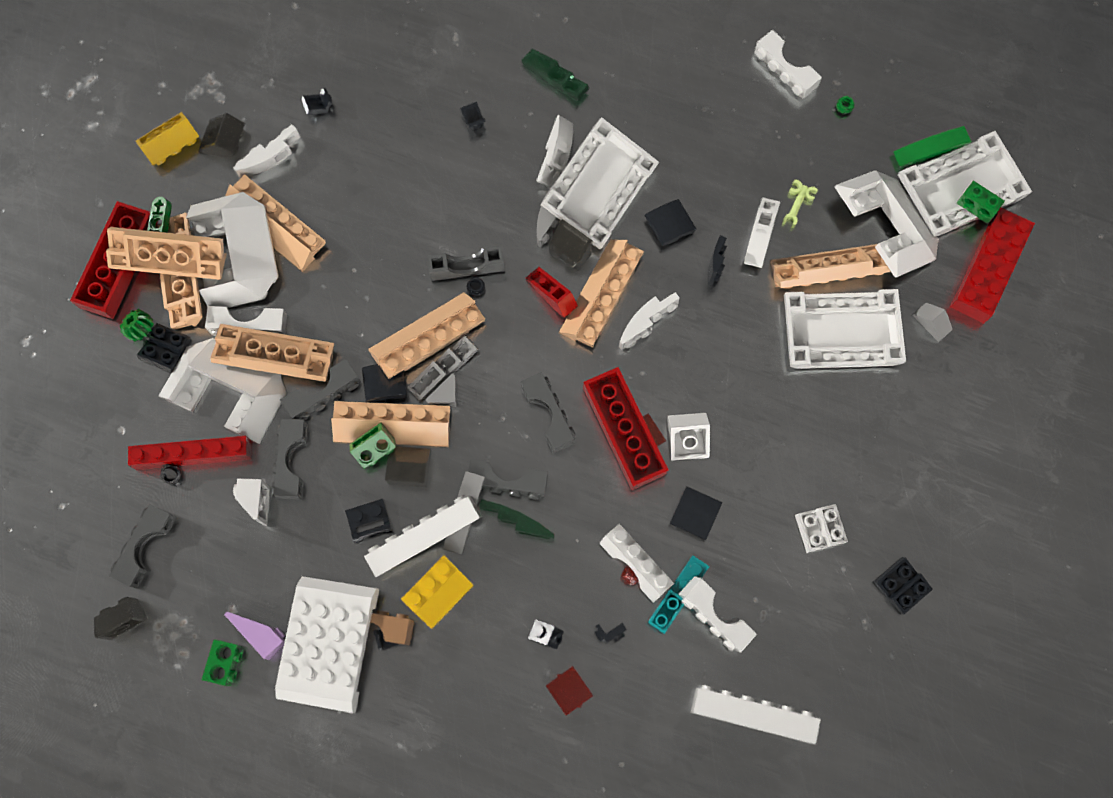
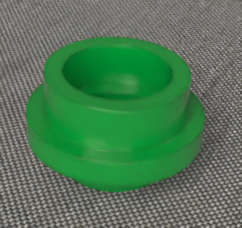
M849 96L839 98L836 103L837 110L843 114L851 113L855 106L854 100Z

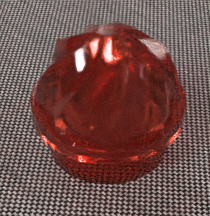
M627 565L621 574V579L624 580L625 584L635 585L639 583L636 574Z

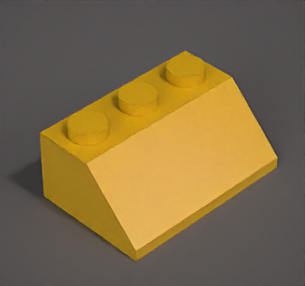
M180 112L137 139L136 143L154 166L155 164L160 165L164 163L166 157L171 154L174 156L182 151L181 148L185 145L190 146L197 141L196 138L200 136L185 115Z
M443 555L401 600L423 622L433 629L474 585Z

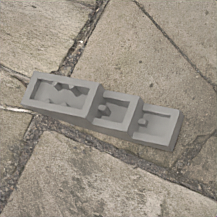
M464 335L452 348H448L437 361H433L407 388L419 401H422L452 373L454 374L479 349Z
M466 471L457 498L465 495V497L471 496L477 506L485 477ZM472 523L446 537L443 549L462 555Z

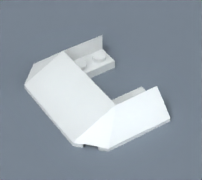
M875 170L835 186L854 217L881 207L900 234L875 246L895 278L936 260L938 237L932 235L914 202L897 179Z
M244 192L191 205L186 219L192 221L195 236L214 238L226 235L232 268L223 270L221 280L203 278L204 289L199 291L207 307L230 308L265 299L270 286L279 277L265 205Z
M214 338L186 347L159 397L193 413L210 381L214 380L242 394L224 427L241 436H247L253 442L260 444L282 405L280 399L287 395L281 374L211 363L210 357L216 344Z

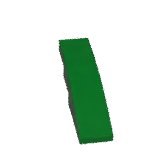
M965 126L914 142L893 151L900 169H903L916 162L919 164L933 157H941L972 143Z

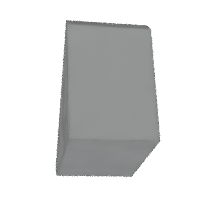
M925 303L912 314L938 342L953 330L946 310Z
M453 373L426 399L427 405L457 407V380Z

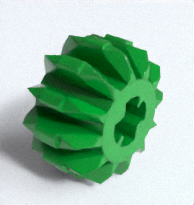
M132 310L129 315L126 314L125 319H122L123 323L119 326L121 328L120 332L123 336L134 342L141 341L144 336H147L148 332L152 331L151 327L154 325L152 322L153 318L143 310Z

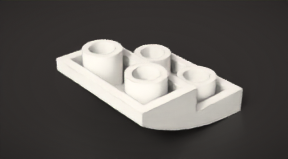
M836 504L795 515L806 553L848 542Z

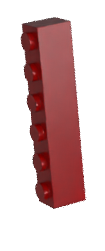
M247 436L128 446V466L135 470L163 468L166 465L186 466L252 460V440Z

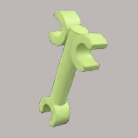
M794 180L792 184L798 189L791 188L789 191L791 195H797V198L790 213L782 221L785 225L787 220H791L793 222L791 228H794L798 222L796 216L804 198L808 202H813L815 197L810 196L809 193L816 194L818 191L815 187L808 188L802 185L799 180Z

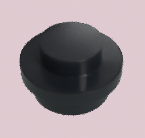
M480 278L470 279L467 283L468 293L473 296L481 295L485 291L484 281Z
M166 465L162 468L160 476L165 483L174 484L180 479L181 472L175 465Z

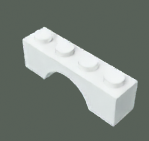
M772 30L757 42L754 52L759 59H762L768 65L771 71H774L784 83H787L796 95L804 99L819 86L822 77L811 66L795 67L790 65L782 55L785 41Z
M208 306L205 328L213 336H216L220 324L285 335L287 314L284 309L264 308L256 319L241 322L233 318L232 313L227 307Z
M620 524L612 529L599 543L612 558L624 561L634 571L639 580L640 589L653 603L674 584Z
M694 576L679 593L683 598L682 603L690 610L693 608L697 612L695 616L704 624L707 622L711 626L709 630L716 637L721 636L725 640L723 644L730 651L736 650L741 653L757 634L743 620L738 618L721 621L713 609V599L716 592L702 578Z

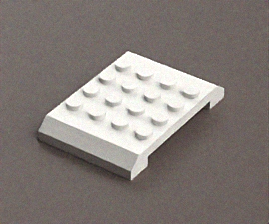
M601 117L543 199L541 206L598 249H601L659 161Z
M996 131L980 137L976 142L919 166L914 165L902 170L898 174L933 236H940L979 219L957 204V201L973 180L1005 200L1001 206L1002 208L1020 201L1032 192Z
M898 289L879 290L872 293L837 294L785 292L784 302L790 367L798 369L894 366L906 362Z
M301 577L295 590L275 687L276 699L356 713L359 697L357 687L372 610L376 609L379 589Z

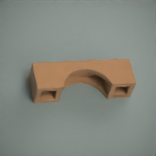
M377 611V614L371 615L370 623H375L380 627L385 641L410 646L414 621L408 619L409 615L397 614L396 617H391L389 612Z

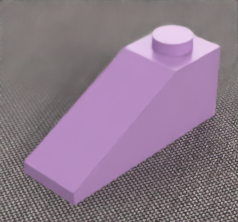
M230 612L224 614L264 659L269 660L284 646L285 634L278 627L274 629L273 627Z

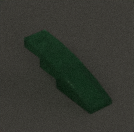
M531 49L521 60L526 67L540 78L577 101L589 90L587 83L575 78L573 72L561 67L557 60L534 49Z
M481 499L480 510L498 513V522L516 525L515 533L554 541L555 534L539 522L504 505Z

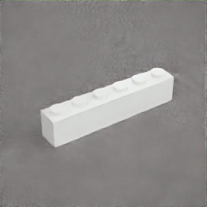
M462 495L454 500L455 504L451 507L445 505L436 510L438 514L432 518L429 514L419 520L421 524L414 527L412 524L402 530L404 534L398 537L394 534L385 540L386 544L380 547L377 544L368 549L369 554L364 557L375 577L483 517L473 498Z
M702 685V688H696L691 713L811 744H816L820 719L814 717L815 713L802 711V714L794 712L795 708L783 705L782 709L774 707L775 703L762 700V704L756 703L753 697L742 695V699L734 697L733 692L722 690V693L714 692L713 687Z

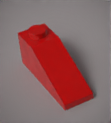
M536 268L525 277L526 281L562 317L565 318L578 307L572 292L542 268Z

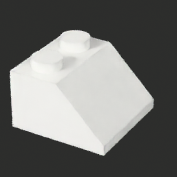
M706 413L668 416V440L671 461L709 458L710 423Z
M237 479V484L233 488L235 499L254 520L262 525H267L271 487L261 479Z

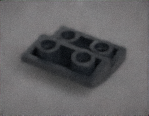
M679 199L666 203L645 214V218L662 246L676 242L679 237L694 233L697 229Z
M720 235L709 264L708 285L712 286L714 281H719L726 266L723 262L727 249L725 245L727 238Z
M156 323L151 329L152 331L146 336L147 342L137 353V357L144 362L172 373L189 344L190 336Z
M378 364L362 367L366 402H385L386 399L406 398L404 371L388 379Z
M686 486L670 524L706 540L722 502Z
M901 557L874 581L884 596L903 615L933 590L923 575L916 572L906 557Z

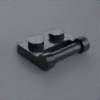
M383 498L345 510L354 544L378 534L393 532ZM381 520L384 522V525L358 533L357 528Z

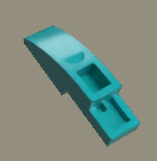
M692 555L648 623L665 634L684 606L682 603L683 598L679 593L694 576L702 578L710 566Z

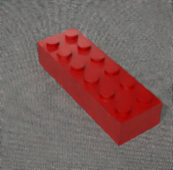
M119 201L116 202L70 299L74 305L80 309L114 319L135 271L108 268L106 250L109 248L107 229L115 227L147 231L150 211Z
M1000 207L995 216L990 220L950 307L979 322L985 323L994 314L1035 223Z
M619 367L584 381L583 390L631 491L667 475L668 467Z

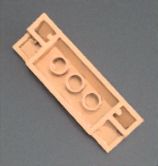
M246 175L234 186L230 184L225 196L244 192L265 205L273 248L303 272L315 259L314 255L326 244L325 240Z
M188 213L170 217L168 233L191 235L190 223L186 219ZM160 273L164 309L169 311L171 329L177 330L190 325L196 327L202 318L197 277Z
M115 227L107 229L109 248L106 250L108 268L218 280L222 278L227 253H224L223 239Z
M610 239L576 300L578 307L569 313L559 333L593 348L632 278L644 251L628 244V240Z
M877 244L770 260L775 287L784 289L800 285L809 286L813 283H828L833 280L844 281L853 277L864 278L867 275L873 274L883 275L891 271L876 250L875 246Z
M462 293L369 348L368 351L378 366L380 365L388 379L403 370L407 371L468 334L469 330L483 323L485 317L476 306L475 300Z
M220 324L215 337L216 344L210 357L211 363L326 382L332 365L334 343Z
M335 401L333 418H331L333 442L352 443L376 425L382 423L394 437L396 445L449 447L451 407ZM381 439L377 442L383 444L386 440Z

